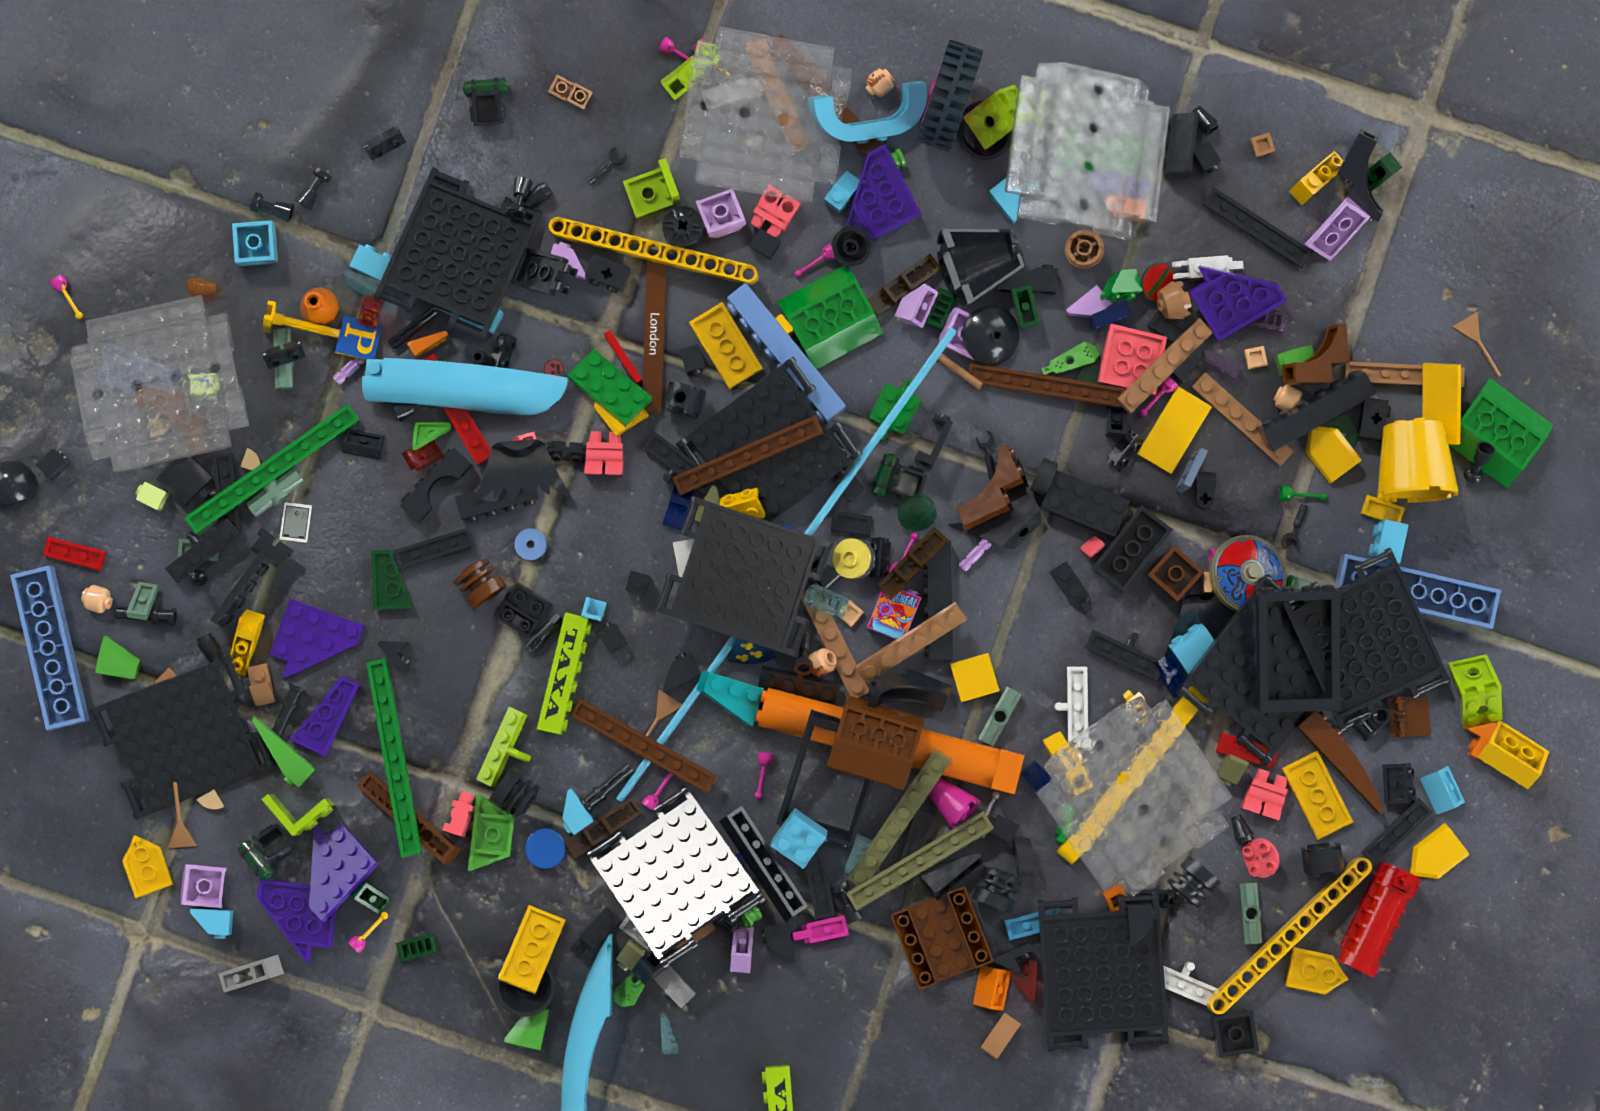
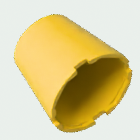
M1415 418L1410 421H1394V423L1383 427L1377 489L1378 500L1396 503L1397 499H1406L1407 503L1449 499L1452 493L1453 496L1458 495V486L1443 422L1426 420V418Z

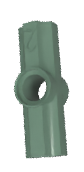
M273 329L274 347L280 346L281 350H283V344L291 342V329ZM294 361L275 367L276 389L293 388L292 367H294Z
M293 468L278 480H273L262 489V492L248 501L246 505L255 517H258L273 505L276 506L284 501L290 492L304 483V480Z
M1006 686L980 733L979 740L992 747L994 746L1022 694ZM997 711H1002L1005 714L1003 722L995 720L994 715Z
M1257 882L1239 884L1244 944L1262 943L1261 911L1259 909ZM1248 908H1254L1256 912L1252 919L1246 917Z

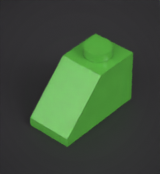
M1312 345L1277 354L1274 360L1279 375H1283L1282 365L1304 362L1315 354Z

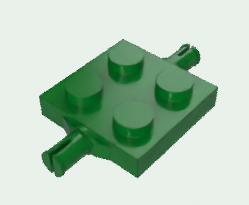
M906 378L902 388L895 387L886 382L869 419L881 426L913 380ZM912 395L881 440H885L889 431L905 436L922 400Z

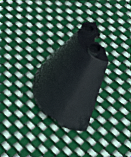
M942 229L938 234L937 244L940 245V250L937 252L939 266L942 268L941 274L949 292L953 297L957 296L959 298L957 301L961 305L971 304L1025 266L1023 254L1021 252L1018 253L1016 250L1018 240L1016 235L1013 234L1012 229Z

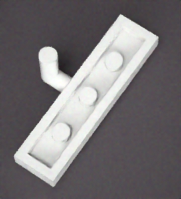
M1067 667V703L1058 702L1054 704L1056 711H1067L1068 744L1070 747H1088L1087 667Z
M1186 962L1181 973L1164 966L1166 989L1207 1006L1208 998L1218 988L1189 977L1190 972L1195 969L1194 963ZM1219 999L1214 1001V1009L1216 1008Z

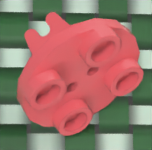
M1256 838L1243 847L1244 862L1251 876L1267 878L1275 874L1280 860L1275 846L1270 841Z

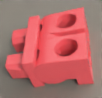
M768 184L753 211L754 216L751 225L761 229L766 221L771 224L767 233L777 238L782 231L785 232L794 215L800 209L801 203L788 195H785L783 198L784 194Z
M591 431L586 447L584 474L603 475V463H605V475L624 476V444L621 443V435L616 437L613 432H609L608 443L601 442L602 432Z
M1259 768L1255 777H1251L1240 807L1279 820L1288 789H1285L1287 778L1276 774L1274 783H1267L1269 771Z
M461 791L458 801L453 800L452 806L455 807L451 811V823H444L443 831L465 837L471 820V812L474 813L475 807L472 806L475 795Z

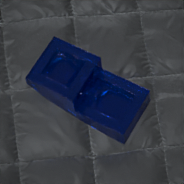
M676 485L674 486L663 525L678 530L682 529L694 490L680 495Z
M1171 651L1157 661L1156 665L1165 685L1174 698L1178 696L1176 690L1186 677L1181 671L1182 665Z
M1035 760L1020 773L1049 805L1064 792Z

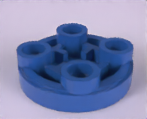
M547 828L533 832L525 846L527 858L533 865L543 869L558 865L566 852L563 837L555 830Z

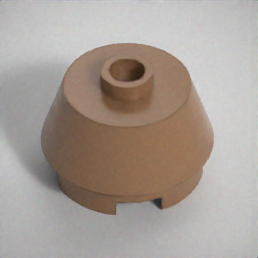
M1077 231L1066 241V258L1075 267L1082 269L1091 268L1102 259L1104 243L1100 236L1093 231Z
M1172 281L1157 293L1158 309L1166 319H1184L1186 316L1191 315L1190 311H1188V308L1191 307L1188 292L1182 290L1183 282L1181 281L1175 283Z

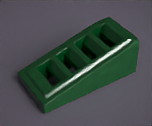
M939 287L937 291L939 293L925 324L942 331L957 296L953 297L949 291ZM942 294L951 298V301L949 302L947 300L940 298V295ZM937 302L948 305V308L937 305ZM934 308L945 312L944 316L934 312ZM931 315L942 319V321L938 322L931 319Z
M434 932L395 943L400 962L439 952ZM427 938L429 940L431 950H427V946L425 943V939ZM420 940L424 951L421 953L417 941ZM410 943L414 944L416 951L414 955L412 954ZM405 944L409 955L405 957L402 945Z

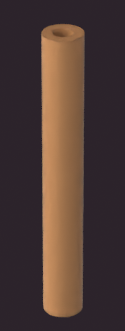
M941 353L937 359L978 390L982 387L983 383Z

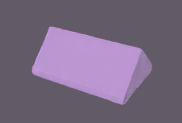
M1347 197L1305 244L1331 261L1368 221L1370 216L1353 200Z

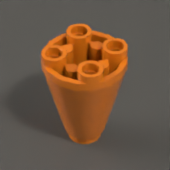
M322 287L313 288L307 291L301 299L300 313L306 322L327 326L332 324L338 316L339 301L336 295L329 289Z

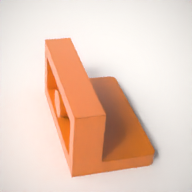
M981 966L973 1004L1003 1011L1011 971Z

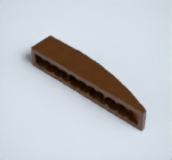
M1312 711L1296 728L1377 814L1381 815L1384 813L1377 792L1367 772L1354 752L1340 736L1342 734L1335 725L1332 727L1327 722L1328 718L1322 711Z
M369 771L357 787L394 819L388 785L373 772ZM414 807L420 843L442 863L450 865L462 849Z

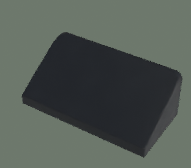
M347 429L342 441V452L381 459L385 436Z

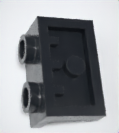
M1411 763L1382 764L1384 803H1413L1416 791L1412 784L1415 772L1414 768L1411 767Z

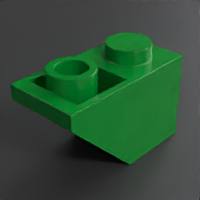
M1120 270L1109 277L1100 295V299L1109 300L1110 302L1120 299L1125 301L1135 299L1136 295L1143 291L1137 270Z

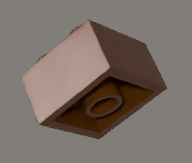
M1174 545L1146 577L1176 603L1199 579L1204 571Z

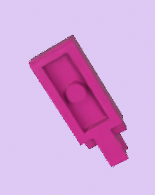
M845 915L806 923V925H801V931L792 932L794 941L804 939L805 943H814L849 935Z

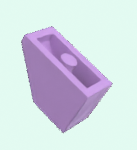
M560 242L559 245L554 243L551 254L568 259V264L571 267L579 269L576 278L586 280L585 272L575 252L570 248L571 245Z
M923 284L902 298L894 316L907 324L923 328L939 292Z
M1096 285L1065 311V314L1075 317L1096 318L1100 316L1102 318L1110 311L1108 307L1112 303L1109 300L1100 299L1102 291Z
M740 926L736 933L733 934L730 972L750 973L754 927Z

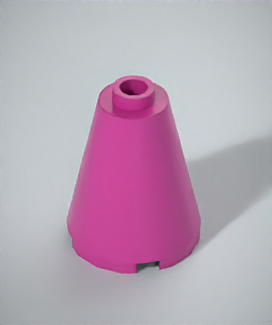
M941 777L928 794L952 829L958 827L957 824L960 821L965 823L978 808L976 804L981 802L977 797Z

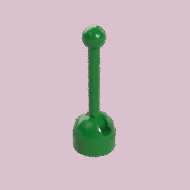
M1281 485L1279 491L1280 501H1290L1294 496L1320 498L1322 501L1328 498L1326 493L1321 495L1297 493L1290 486Z

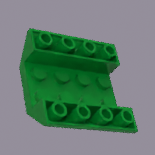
M845 265L777 301L783 315L793 327V331L804 349L806 357L816 369L884 334L859 283L848 266Z
M1489 378L1477 393L1478 396L1461 417L1460 444H1449V447L1474 464L1477 443L1485 441L1495 447V453L1486 465H1482L1481 470L1507 488L1523 471L1546 440L1553 424Z

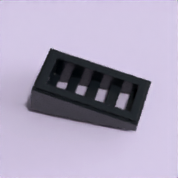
M1200 345L1172 373V376L1181 385L1187 381L1205 348Z

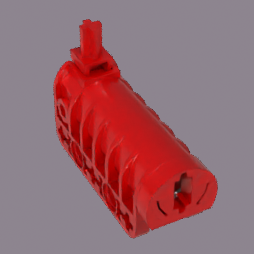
M1380 862L1340 943L1339 951H1341L1338 961L1375 978L1380 967L1378 964L1382 956L1386 955L1385 950L1389 941L1392 942L1393 938L1391 937L1396 927L1399 928L1400 926L1398 924L1402 914L1406 913L1405 908L1409 900H1412L1416 894L1419 883L1422 880L1401 868Z

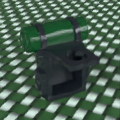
M494 77L493 79L485 80L472 79L471 81L464 82V95L470 97L472 101L469 112L474 126H490L504 123L506 111L505 104L502 103L501 99L502 94H506L508 91V83L505 77Z
M891 453L884 454L877 476L873 482L871 493L878 498H884L889 493L897 495V499L908 503L918 502L924 489L927 475L923 473V470L912 465L905 467L899 464L897 456Z
M278 823L275 825L271 824L260 831L258 837L252 835L251 841L243 842L237 849L241 854L240 856L249 864L254 874L261 881H265L273 875L274 869L272 865L275 862L283 860L294 850V843Z

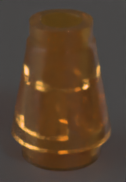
M194 276V278L188 279L187 293L192 294V296L216 294L217 282Z

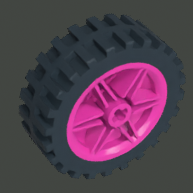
M952 39L949 40L936 80L933 81L928 96L929 101L916 138L917 142L950 152L982 59V49Z

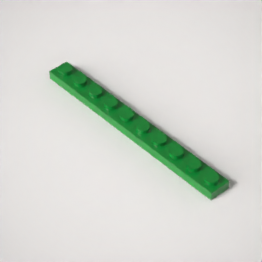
M349 404L345 405L184 517V519L197 535L260 491L267 484L356 424L360 419Z
M380 659L366 664L400 855L402 858L422 854L388 659Z

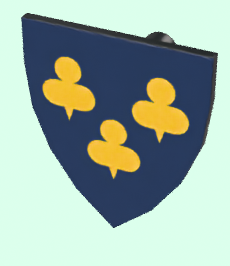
M736 638L727 661L757 664L777 658V656L769 648Z

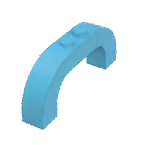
M922 81L902 83V104L894 115L887 118L847 124L842 123L835 114L833 96L829 95L808 97L809 109L815 124L820 130L831 137L843 141H857L858 144L868 143L869 139L876 138V141L887 140V136L901 134L918 122L926 107L927 85L926 82Z

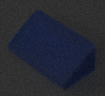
M1123 301L1092 314L1090 319L1091 331L1130 316L1132 313L1128 303Z

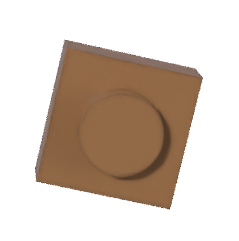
M1270 133L1250 138L1255 158L1275 152Z

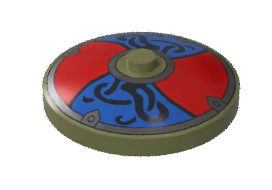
M1241 535L1231 538L1215 551L1211 559L1209 577L1213 591L1226 607L1235 612L1265 574L1271 575L1273 577L1272 580L1281 587L1286 586V568L1282 557L1270 543L1259 537Z

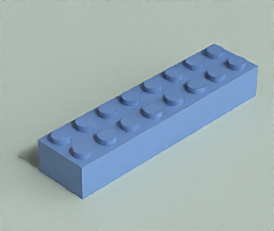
M746 283L727 297V308L733 316L738 315L740 317L739 320L742 327L746 331L750 330L753 333L752 339L759 347L762 345L765 348V355L771 362L775 360L778 364L777 367H779L794 356L800 370L810 384H814L816 390L808 395L806 399L815 409L822 422L828 425L846 410V405ZM788 368L786 370L800 391L803 392L805 390L791 369Z
M1349 554L1341 555L1334 588L1337 589L1359 579L1353 564L1357 562L1362 563L1368 559ZM1380 562L1363 571L1367 575L1389 564ZM1400 567L1421 615L1486 630L1493 629L1501 594L1500 589Z
M45 566L10 575L46 730L52 731L89 722L90 718L55 567Z

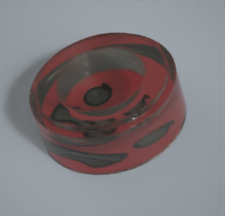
M550 359L544 365V372L548 375L561 377L564 373V366L558 359Z

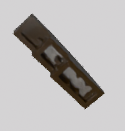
M931 254L902 272L897 278L867 299L876 317L942 270Z
M933 527L892 568V571L877 585V588L892 600L943 548L948 539Z
M631 796L564 842L565 847L573 859H576L585 853L586 850L591 849L643 812Z

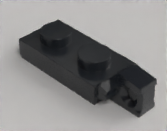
M1067 561L1050 571V574L1071 605L1075 608L1080 606L1084 614L1092 610L1087 602L1090 599L1088 592Z

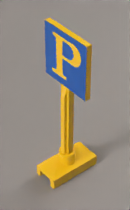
M269 300L267 303V314L264 315L263 332L270 334L275 324L335 337L338 339L335 353L366 361L367 359H375L383 326L344 316L341 329H335L285 317L284 314L276 313V302Z

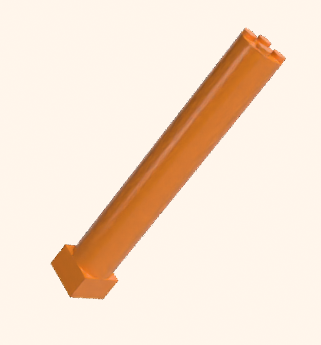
M768 688L767 691L763 690L760 702L764 704L762 710H758L755 722H759V727L802 738L811 710L841 718L844 707ZM814 726L810 740L833 746L837 732ZM922 729L912 767L921 769L934 749H937L952 759L942 775L1015 794L1025 755Z

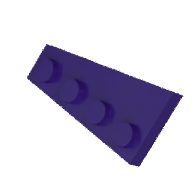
M341 676L289 740L327 757L361 684Z

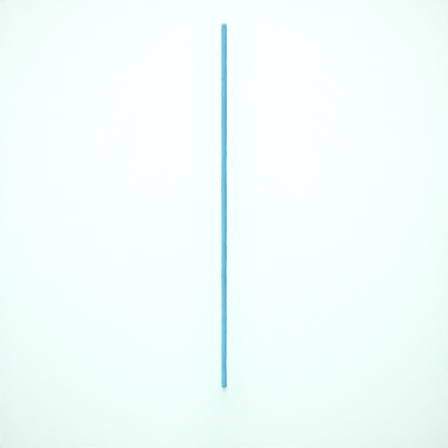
M949 328L862 451L863 455L856 459L807 528L805 534L811 536L814 534L957 332L955 329ZM731 636L707 669V672H716L731 651L736 639L735 637ZM698 683L658 738L657 742L664 745L699 696L700 692L696 690ZM643 759L616 797L617 800L620 802L625 800L651 761Z

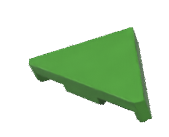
M452 422L415 423L412 449L417 450L452 430Z

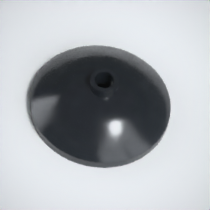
M985 100L969 105L965 109L963 117ZM991 116L986 118L987 125L994 126V119ZM962 117L957 131L958 138L962 147L971 156L982 160H991L1003 155L1011 146L1014 138V129L991 147L984 149Z
M994 305L980 307L971 313L964 324L963 343L965 349L979 363L986 365L1000 364L1009 359L1018 346V324L1013 315L1002 307ZM995 332L998 333V338H997V339L994 338V333H995Z
M548 966L535 994L530 992L524 993L520 988L498 980L502 968L500 969L495 981V993L499 1003L506 1011L516 1016L530 1017L541 1013L550 1005L555 994V979Z

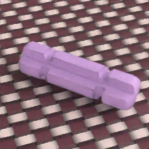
M351 359L340 369V373L337 372L333 376V379L338 384H342L346 380L345 378H349L360 368L359 365H363L366 360Z
M983 538L979 542L980 545L976 546L966 556V559L959 563V567L963 571H967L971 564H974L984 554V551L991 547V543Z

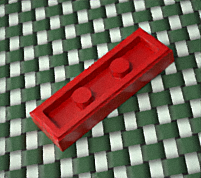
M610 330L605 332V339L632 380L637 385L642 383L643 379Z
M48 537L43 556L102 571L107 552Z
M1220 733L1215 752L1225 755L1231 754L1242 760L1263 765L1257 756L1243 745L1235 742L1236 736ZM1251 741L1265 754L1269 750L1263 744ZM1278 751L1267 767L1274 768Z

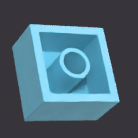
M272 220L232 223L235 263L238 266L278 263L276 225Z
M1386 519L1378 522V525H1375L1372 536L1375 537L1374 544H1371L1369 547L1368 556H1371V558L1377 556L1390 547L1398 564H1400L1408 524ZM1388 559L1382 561L1383 563L1390 564Z
M794 808L772 838L770 846L801 868H804L826 839L827 830Z

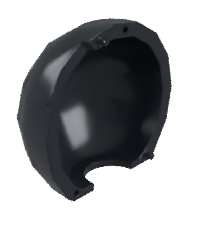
M14 460L1 462L0 509H6L17 503L34 499L37 491V479L32 469L24 463Z

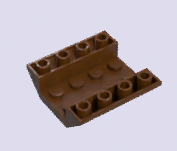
M847 695L826 767L904 791L923 729L924 718L882 705L873 708L868 706L869 701Z
M965 886L948 891L937 900L932 897L890 915L919 990L970 969H976L994 962Z

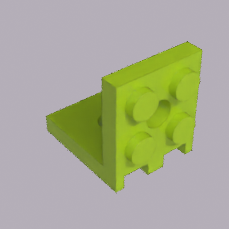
M1012 85L996 91L963 118L984 149H988L1017 126L1031 122L1036 118V115L1017 87ZM988 116L994 119L993 127H989L986 123Z
M666 158L658 160L660 168L623 181L636 219L681 203ZM645 189H652L654 195L652 198L646 199L642 195Z
M1487 654L1449 662L1448 669L1460 694L1461 724L1463 729L1502 720V686ZM1471 673H1476V674H1478V675H1476V676H1471V675H1469V674H1471Z
M267 794L262 799L292 836H299L302 832L313 829L318 824L316 820L320 817L325 818L333 811L332 807L335 805L330 798H324L297 821L274 794Z

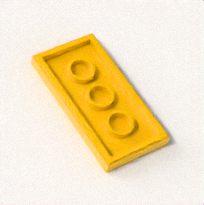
M723 302L689 322L729 390L763 370Z
M1423 363L1422 418L1443 422L1448 444L1454 445L1460 444L1461 365Z
M1178 386L1137 455L1171 475L1212 406Z
M1318 751L1281 768L1317 840L1353 823Z
M529 905L498 980L535 994L566 920Z

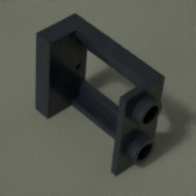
M942 413L939 416L934 415L933 422L944 427L931 455L918 450L914 462L930 469L933 468L953 424L949 416Z

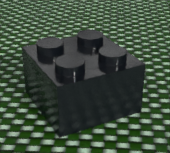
M1244 1010L1210 1016L1216 1056L1226 1057L1259 1052L1253 1011Z

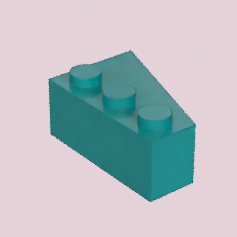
M702 671L696 690L736 717L744 725L753 727L764 688Z

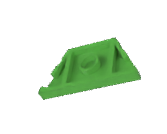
M481 794L476 795L468 871L511 856L515 819L512 818V814H506V810L496 807Z

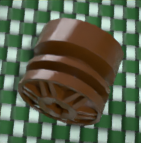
M487 558L465 568L453 581L455 586L465 583L459 589L461 593L468 590L471 591L465 599L473 610L491 600L507 586L499 575L492 578L489 577L494 567L491 566L484 570L490 563Z

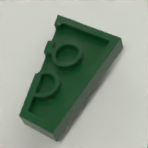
M392 550L371 551L373 610L414 609Z

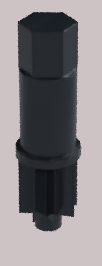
M555 613L525 643L527 645L525 650L535 652L563 622V619Z

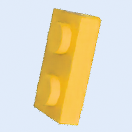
M757 488L746 489L736 494H728L720 499L721 506L760 519L765 518V511L759 501V491Z

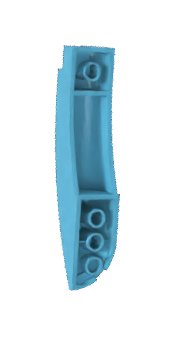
M384 358V360L367 359L365 376H362V392L366 401L432 405L514 415H535L549 410V407L562 398L568 385V378L536 372L465 363Z
M613 934L608 935L591 967L573 1016L563 1065L561 1111H587V1088L593 1054L607 1017L612 1015Z

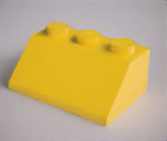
M1501 720L1497 721V728L1478 758L1519 785L1529 789L1540 777L1549 751Z

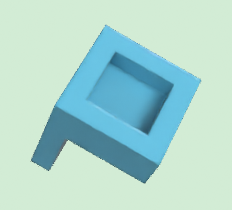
M586 597L581 616L602 622L607 603Z

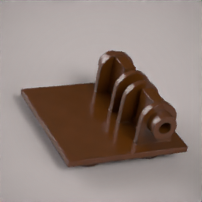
M1420 695L1415 700L1412 696L1387 698L1388 710L1391 714L1389 720L1390 738L1431 735L1427 695Z

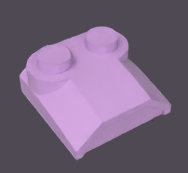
M733 188L696 201L709 237L720 238L739 231L746 224Z
M954 308L944 324L939 336V343L949 328L952 327L957 332L946 348L974 360L966 351L963 343L964 324L971 314L959 308Z
M185 864L181 888V904L222 908L226 868Z

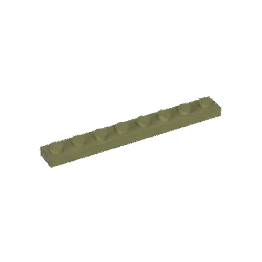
M934 749L847 877L849 881L859 886L873 877L952 759Z
M983 811L846 894L855 910L858 911L993 831L994 827Z

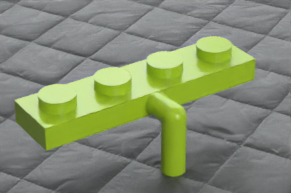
M508 707L476 780L495 788L509 756L524 762L531 760L530 755L513 748L528 716L527 714Z

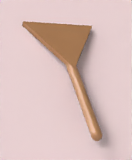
M1478 312L1452 326L1477 342L1494 372L1500 377L1499 370L1480 341Z
M658 689L656 719L646 736L649 737L659 720L680 708L682 703Z
M174 782L177 825L168 848L198 846L181 821L177 782Z

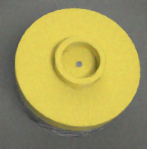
M852 538L845 539L836 546L833 552V566L837 573L845 578L861 579L872 571L875 563V554L867 542Z

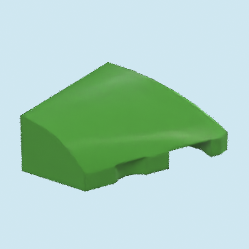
M104 636L95 673L138 680L141 660L129 653L124 647L118 645L110 637Z
M545 1009L534 1016L521 1017L504 1038V1042L541 1050L550 1009Z

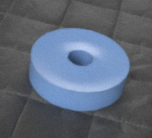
M525 529L515 539V550L525 560H537L546 551V538L536 529ZM529 541L534 542L533 548L527 547Z

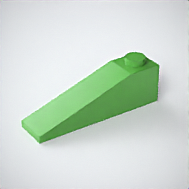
M253 715L251 717L252 721L282 773L285 775L284 780L291 786L295 784L299 788L315 770L314 766L258 717Z

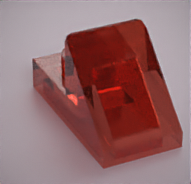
M366 295L361 304L358 323L377 329L385 301L382 299L379 301L371 295Z
M433 440L417 450L412 448L405 450L402 455L411 471L414 469L419 471L440 459L442 453Z
M1028 959V964H1024V976H1027V979H1011L1030 1001H1035L1037 960Z

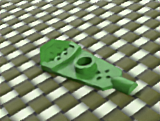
M1084 341L1051 360L1050 365L1041 370L1044 375L1051 372L1060 374L1082 366L1095 364L1100 354L1096 346ZM1069 359L1074 360V363L1067 364V361Z
M633 972L614 991V1002L621 1007L634 1006L645 986L639 978L636 983L633 982V978L636 976Z

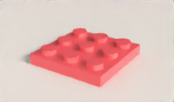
M1109 324L1097 382L1127 389L1164 352L1167 337ZM1157 388L1150 395H1156Z

